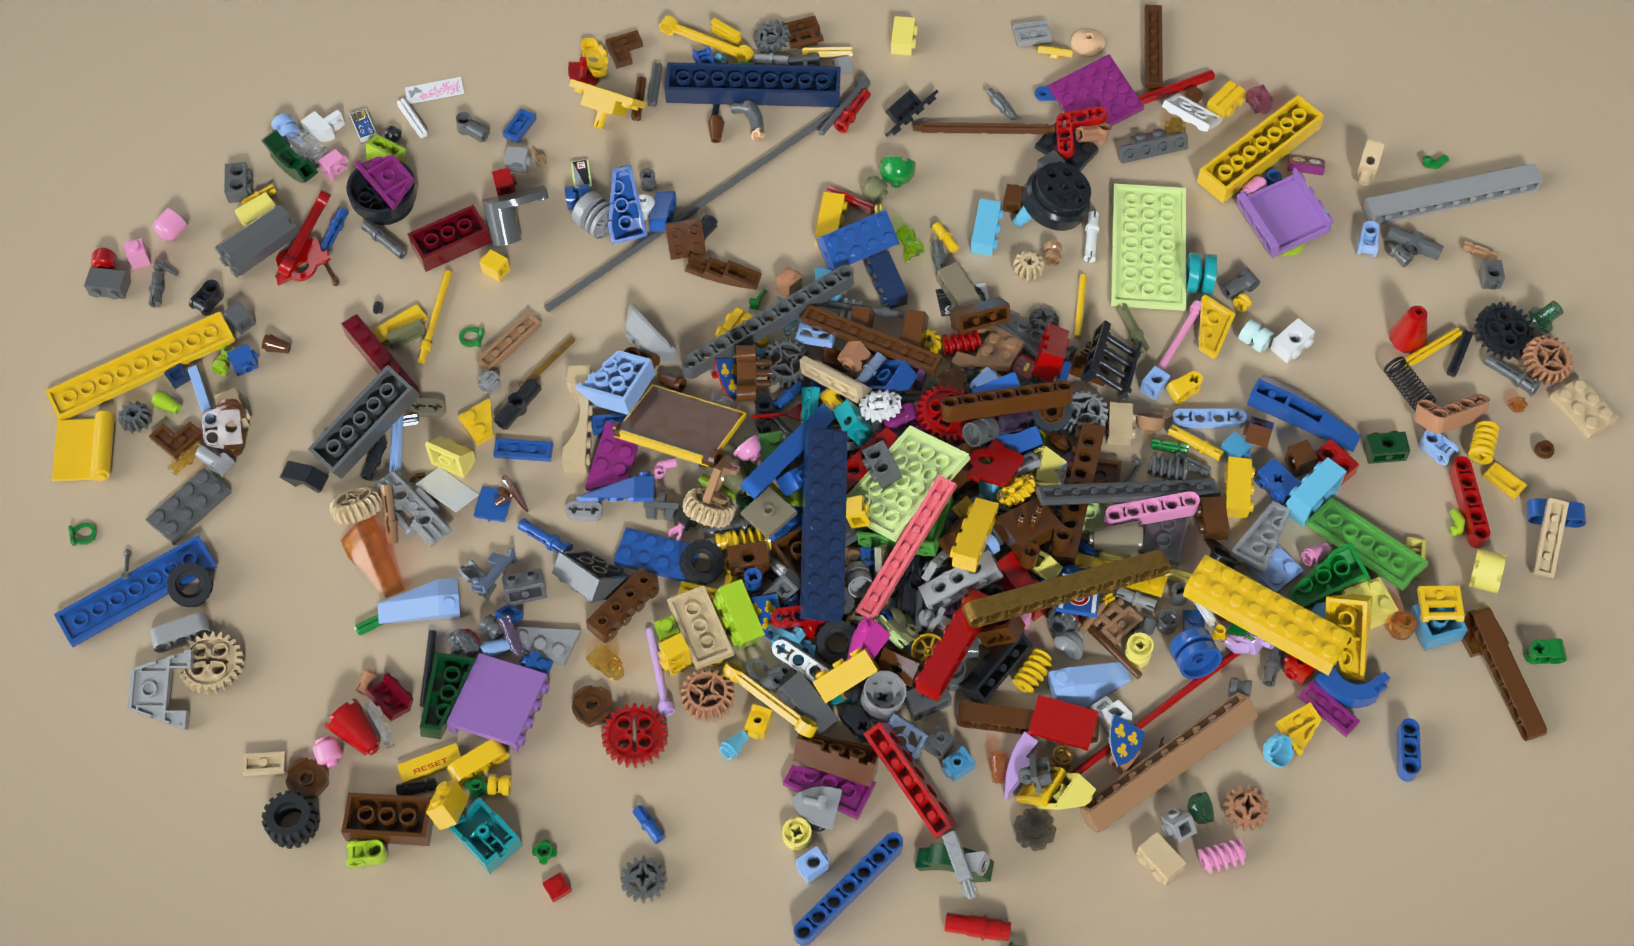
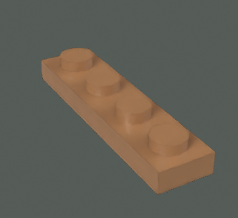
M527 312L476 359L477 364L488 372L490 370L494 371L542 326L541 321Z

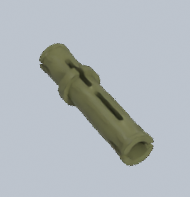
M1122 303L1123 309L1121 305H1118L1116 310L1130 333L1131 341H1134L1135 345L1141 342L1140 351L1144 353V348L1145 352H1147L1150 346L1144 338L1143 330L1139 329L1128 305Z

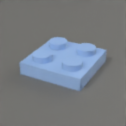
M1278 544L1265 574L1247 565V569L1265 587L1276 593H1279L1304 572Z

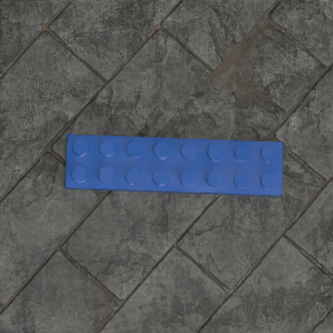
M197 535L131 571L130 578L123 579L121 577L55 613L54 616L70 645L75 647L169 594L167 591L168 576L178 565L189 562L197 563L208 572L217 568V565L201 538ZM192 575L185 576L180 581V588L194 581L197 577Z

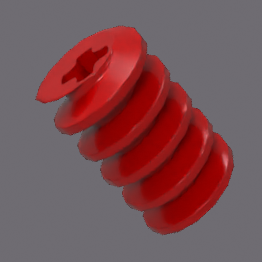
M975 330L964 334L957 332L956 335L952 332L949 337L947 334H943L941 339L943 357L946 358L947 352L953 357L954 351L961 352V349H963L968 354L969 348H971L973 353L977 346L980 349L981 339L978 331Z

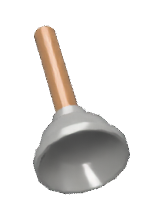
M1102 601L1098 603L1097 617L1106 607V604ZM1087 617L1077 630L1056 636L1054 639L1055 646L1068 658L1079 660L1083 655L1084 634L1097 618Z

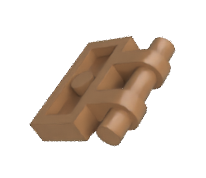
M1121 598L1107 605L1108 608L1101 612L1092 624L1095 628L1100 624L1104 627L1100 633L1114 646L1143 623L1144 620L1130 605L1123 610L1121 606L1124 605V601ZM1112 614L1117 615L1113 620L1108 619Z

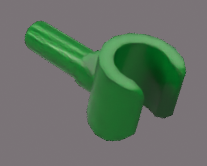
M763 289L756 299H749V309L759 310L761 300L767 292L766 289Z

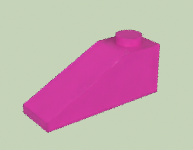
M865 617L853 633L847 659L851 657L850 653L859 647L861 650L867 648L874 659L891 635L876 621Z

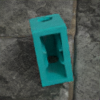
M845 400L833 410L842 431H848L847 436L855 441L857 445L866 444L867 439L873 436L874 431L871 419L865 420V416H861L860 409L850 400Z

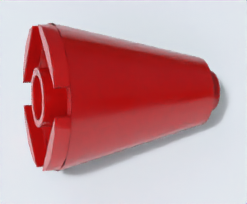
M1412 306L1392 326L1389 332V340L1392 341L1393 347L1396 350L1412 354L1425 346L1427 342L1428 319L1425 308L1422 306Z
M354 698L352 699L354 703L349 704L346 702L333 712L329 717L331 719L330 723L325 722L324 726L364 756L368 754L372 756L380 749L379 744L381 742L360 702Z

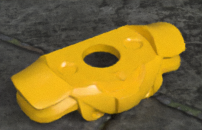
M583 38L580 43L583 57H586L589 71L594 77H604L608 69L607 51L602 45L598 44L595 38ZM596 57L598 61L592 62L589 58Z

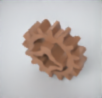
M1240 785L1237 791L1231 789L1230 795L1227 794L1226 802L1223 804V808L1227 809L1224 812V816H1230L1228 823H1236L1235 829L1242 826L1243 831H1246L1247 827L1254 831L1256 825L1261 828L1263 822L1267 821V814L1270 812V808H1267L1269 800L1263 801L1265 794H1257L1258 788L1252 791L1250 790V785H1247L1246 790H1243Z

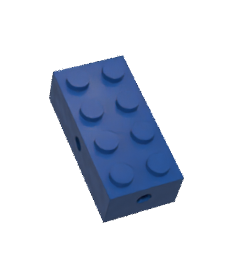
M886 210L815 238L827 268L832 271L842 265L853 264L900 244Z

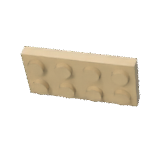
M704 585L667 599L677 627L690 649L691 659L696 670L734 656L732 647Z

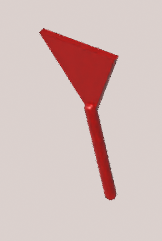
M802 402L788 412L751 415V418L786 416L802 421Z

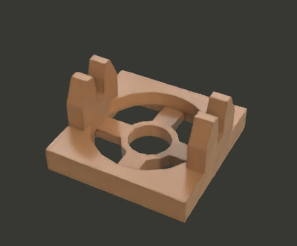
M725 455L713 468L703 497L704 503L710 504L711 501L726 505L729 501L730 496L720 490L726 473L737 475V472L739 473L741 467L731 462L732 457Z

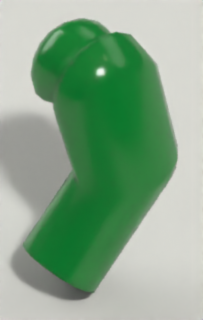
M1443 154L1438 159L1432 160V156L1426 155L1422 159V164L1425 168L1439 169L1449 161V158Z

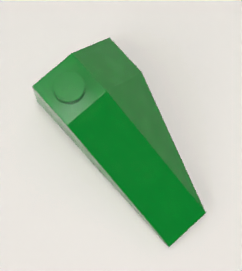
M1350 542L1333 550L1321 564H1318L1307 577L1298 582L1287 595L1291 601L1304 608L1314 606L1315 603L1325 602L1327 596L1342 595L1344 589L1369 581L1370 575L1353 544Z

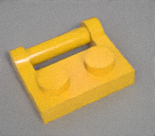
M1460 586L1418 587L1421 622H1429V620L1464 621ZM1429 608H1455V612H1429Z

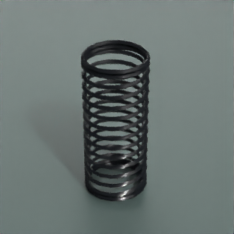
M1404 357L1394 358L1384 367L1383 371L1387 374V377L1392 380V383L1402 393V396H1404L1414 411H1416L1417 407L1416 401L1422 398L1436 403L1434 395H1431L1429 389L1426 388L1424 382H1421V379L1416 375L1414 369H1411L1409 363H1406Z

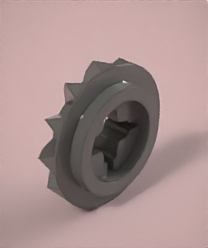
M1041 306L1040 309H1034L1030 314L1029 323L1032 328L1044 331L1048 323L1058 326L1059 316L1050 307L1046 309ZM1042 315H1044L1047 319L1046 324L1043 321V319H1041Z

